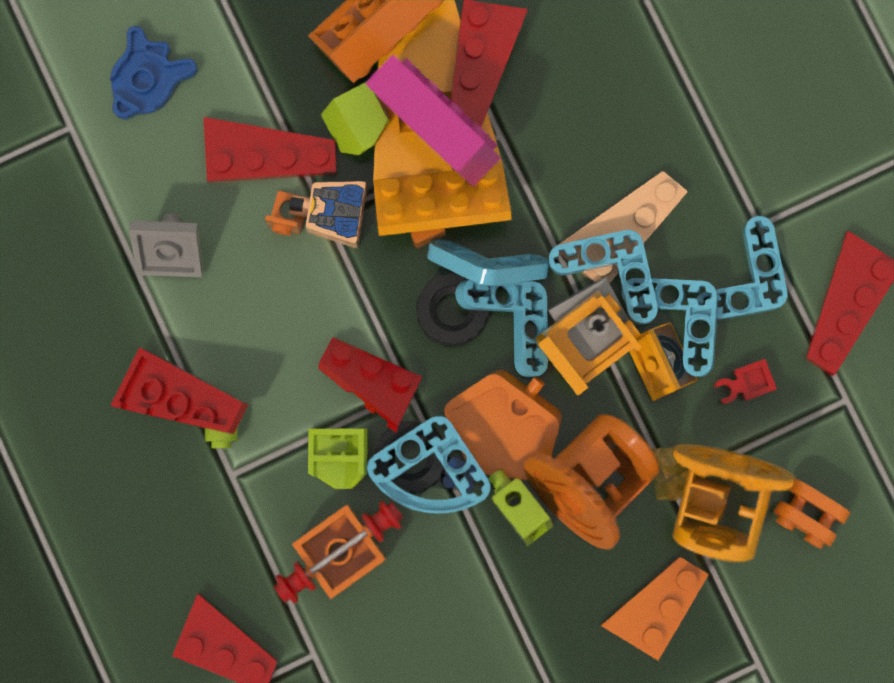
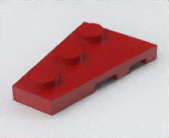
M334 337L329 342L318 365V369L347 393L352 392L365 403L364 407L372 414L377 412L388 422L387 426L395 433L422 378L418 374Z
M197 593L172 656L238 683H270L278 660L231 622L226 615L211 605L205 597Z

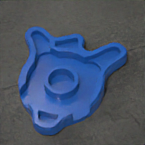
M132 26L127 30L126 50L115 63L110 75L114 98L113 112L118 118L123 120L130 119L135 115L150 114L160 110L172 98L176 87L182 81L194 77L198 72V67L192 59L169 61L168 56L171 49L168 43L149 41L143 29L139 26Z

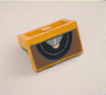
M670 322L641 333L637 341L642 348L638 351L634 348L629 351L652 401L697 382V377L690 375L683 366V347Z

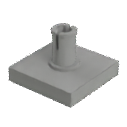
M172 213L164 215L162 222L131 220L129 232L137 275L202 277L203 260L198 223L181 222L180 216Z
M605 277L547 309L553 321L557 322L599 290L604 297L610 293L621 308L617 312L618 316L624 323L629 320ZM598 308L568 331L567 336L582 356L587 360H591L620 339L622 332L604 308Z

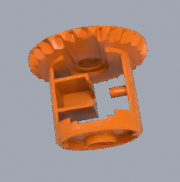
M600 414L554 459L544 454H533L524 462V471L537 495L562 523L588 543L598 548L609 550L616 545L619 539V528L616 525L615 518L658 475L659 465L652 449L633 428L617 417ZM616 470L625 479L617 488L613 483L607 484L604 489L609 496L603 501L591 486L599 487Z

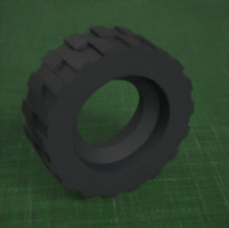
M455 273L436 276V279L426 283V287L421 290L417 300V317L420 327L426 336L430 337L435 343H440L447 347L463 346L467 342H472L475 337L481 334L486 325L489 311L469 310L466 320L457 326H448L442 323L436 313L439 300L448 294H455L457 286L462 281L468 279ZM469 289L467 292L468 296H472L473 299L485 297V292H473L472 289Z
M414 420L402 421L396 433L391 428H388L380 436L375 447V454L422 423ZM435 429L427 436H424L422 430L416 434L424 442L426 451L433 448L428 441L435 437L443 440ZM395 449L388 452L393 457L389 461L383 462L379 459L375 462L378 474H382L384 477L390 475L388 469L395 464ZM433 453L427 457L426 465L421 471L413 474L402 473L393 479L392 482L409 494L424 492L439 481L445 468L436 454Z

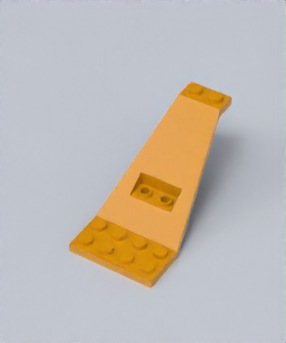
M443 0L440 7L430 11L419 22L418 27L414 31L402 37L389 54L379 59L378 69L392 54L401 62L407 58L450 99L460 27V17L455 0ZM382 101L391 121L385 126L375 143L373 183L379 236L511 220V208L502 159L473 187ZM487 112L481 128L497 144ZM497 146L494 149V151L500 156L499 149Z

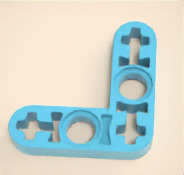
M764 216L751 218L743 228V239L752 283L716 289L718 292V302L722 300L719 295L724 294V306L728 312L723 313V307H718L717 321L778 309L786 302L787 287L773 223ZM755 224H759L760 228L766 229L767 233L762 236L763 246L769 243L771 248L753 251V247L759 245L758 236L751 235L750 233L755 228ZM758 256H770L774 262L773 269L769 272L760 271L756 265ZM776 275L777 280L771 281L772 290L774 292L778 291L780 294L775 299V304H772L768 298L764 299L763 294L768 291L767 281L761 284L759 278L767 279ZM705 291L700 293L695 299H698L700 305H702L704 298L711 299L712 294ZM742 292L747 296L748 305L745 309L738 310L732 306L731 296L733 293Z
M633 230L618 231L560 244L551 250L549 265L559 275H570L617 264L629 318L638 325L649 324L655 319L658 305L643 240L637 232ZM626 237H629L631 242L637 243V246L633 247L632 254H627L625 249L615 251L617 258H610L611 249L607 241L614 240L613 247L622 245ZM592 244H599L605 249V257L598 262L591 261L586 255L587 248ZM581 247V258L585 265L578 266V259L569 261L567 268H562L560 263L555 264L554 260L559 258V252L565 251L566 256L577 255L575 248ZM631 269H639L644 273L645 281L640 286H631L626 281V273ZM648 289L649 294H643L642 297L645 306L651 305L652 310L648 311L647 318H641L640 313L634 314L633 309L638 306L637 296L630 298L629 293H639Z
M443 239L429 241L427 258L430 261L478 284L494 286L545 279L548 274L549 259L539 255L524 254L488 259L452 241Z
M631 278L627 283L636 287V284L642 285L645 278ZM651 278L652 283L657 284L654 292L658 309L686 311L683 366L690 375L696 377L708 375L712 371L715 361L718 292L716 288L706 281ZM669 285L677 287L679 291L678 299L672 304L664 303L661 299V291ZM684 286H690L688 289L689 293H700L701 288L706 287V292L712 294L711 299L705 301V305H700L699 300L695 298H687L689 305H683L685 300ZM640 296L637 308L652 309L651 305L645 306L643 297ZM697 320H705L710 325L709 334L701 339L694 337L691 330L692 325ZM691 341L697 344L709 343L708 350L702 348V358L706 359L708 363L701 366L700 371H696L695 366L690 364V359H694L697 356V348H690Z
M469 279L462 281L457 286L455 295L458 304L464 309L514 312L515 368L523 377L528 378L542 375L547 369L548 357L537 344L536 337L548 328L547 294L544 287L534 281L494 286L478 284ZM499 286L503 287L508 295L504 305L500 304L495 296ZM469 289H472L473 292L485 291V297L473 299L472 296H468L467 292ZM526 293L534 295L535 300L531 302L530 299H526ZM525 311H535V314L526 316ZM528 321H532L537 329L533 339L529 338L525 333V324ZM536 343V348H526V345ZM527 358L535 360V366L527 365Z

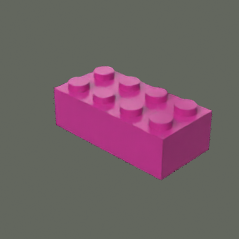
M392 54L365 83L473 187L501 159L494 151L498 145L490 136L474 123L453 101L446 97L407 58L401 62Z

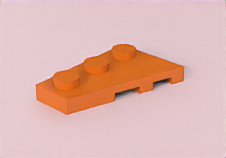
M678 557L600 625L659 661L709 574L685 559Z

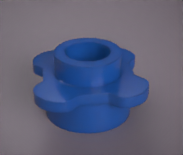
M457 456L451 457L448 460V465L454 469H460L466 464ZM473 465L464 472V477L469 483V487L466 489L467 493L474 490V479L470 474L476 472ZM447 473L443 477L444 486L447 488H457ZM456 475L457 480L461 482L463 478H459L458 475Z

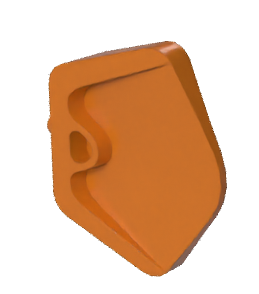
M496 370L446 404L444 409L446 418L452 423L484 474L491 476L496 471L502 469L508 478L528 480L524 471V462L533 454H544L545 456L552 457L562 423V414L558 408L538 394L545 385L544 381L539 377H533L527 386L508 371ZM461 451L462 454H463V456H464V458H465V460L467 461V457H466L465 453H464L463 451Z

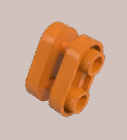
M795 478L793 486L787 489L794 497L790 504L783 501L778 502L773 511L778 516L775 522L792 532L794 528L799 529L806 534L804 540L818 549H822L823 545L831 547L837 535L829 530L834 521L844 525L851 512ZM805 504L822 513L818 522L801 512Z

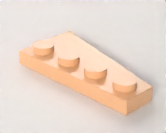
M662 171L560 244L623 230L637 232L644 244L688 191ZM629 237L624 238L622 245L613 247L614 240L607 241L611 249V259L617 258L615 255L616 250L625 249L627 254H632L633 247L637 246V243L631 242ZM592 244L587 248L586 255L591 261L598 262L605 257V249L599 244ZM581 247L575 248L577 255L566 256L565 251L559 252L568 262L578 259V266L585 265L581 258ZM616 264L581 273L593 283L605 277L610 284L617 276L618 269Z

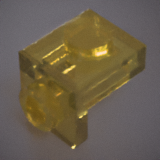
M675 446L652 449L659 465V473L654 478L657 500L666 499L672 501L682 497L688 468L677 463L673 456Z

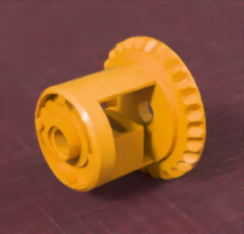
M695 444L676 445L673 454L675 460L682 466L688 467L689 470L672 534L674 540L686 549L716 559L747 562L755 558L772 490L789 489L793 486L795 476L780 466L738 452ZM709 475H718L723 479H732L735 482H740V485L746 486L745 489L760 491L756 509L741 505L739 510L740 516L753 519L749 535L718 524L723 519L731 486L703 479L699 476L705 478Z

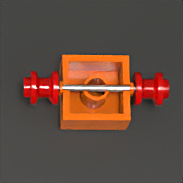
M382 500L379 502L380 510L371 516L363 513L361 517L366 525L362 524L350 505H345L292 543L307 567L304 569L300 562L296 561L293 564V573L287 577L281 574L275 576L278 583L274 585V589L285 603L290 600L293 604L299 602L298 593L305 588L311 591L317 589L312 580L316 578L328 597L332 599L384 562L387 558L372 536L374 535L381 543L384 541L383 532L390 527L397 530L402 528L399 521L404 517L393 502L386 504Z

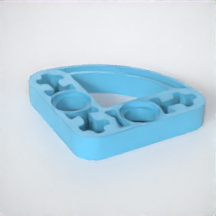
M442 416L428 419L375 454L367 465L370 478L382 492L397 503L420 512L451 513L460 511L483 501L490 492L488 478L452 423ZM436 422L439 426L445 424L448 428L444 432L446 438L440 440L438 437H435L428 441L433 448L426 451L424 442L416 434L422 430L424 436H427L433 431L431 427L433 423ZM414 440L419 444L420 453L415 459H406L402 456L401 446L405 441ZM395 449L398 459L405 466L398 469V465L395 463L388 469L389 476L384 477L382 474L376 476L373 471L377 468L375 462L379 459L383 462L389 461L393 457L388 452ZM453 450H461L467 457L466 464L460 469H454L448 465L447 456ZM435 453L462 496L446 500L424 499L405 492L396 486L392 480ZM471 465L476 469V472L470 473L476 482L480 480L484 482V486L481 488L483 494L479 497L475 493L469 495L466 492L469 483L465 477L461 482L456 478V475L466 472Z

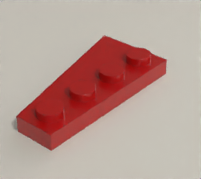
M846 231L844 234L842 247L833 268V275L823 299L824 303L805 355L806 360L831 376L837 373L894 282V259L849 231Z

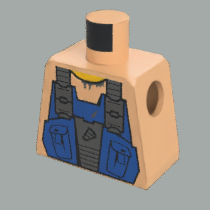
M315 182L312 184L310 198L292 195L289 214L307 217L306 230L311 234L358 248L367 194L366 182Z

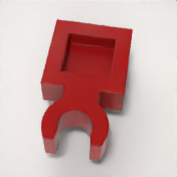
M765 359L733 370L732 372L736 379L734 381L724 378L713 384L714 388L726 386L730 391L727 398L719 400L720 404H728L734 401L739 393H741L745 402L777 390Z

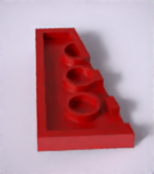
M463 0L450 100L474 123L482 127L528 9Z
M204 117L206 175L208 183L337 174L335 140Z
M139 347L110 406L234 435L249 404L150 351Z

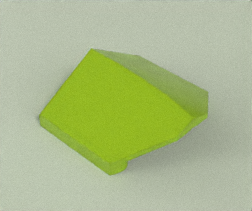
M365 83L334 98L321 113L340 152L361 155L374 146L385 126L391 121L381 99Z
M308 429V474L319 478L334 489H353L367 475V429Z

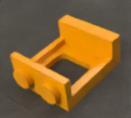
M599 290L536 337L539 347L577 395H580L588 388L587 383L630 350L634 348L638 351L642 348L637 341V338L641 336L640 332L630 319L625 323L617 314L621 308L610 293L604 297ZM598 308H604L621 330L622 336L595 358L587 360L568 338L567 333Z

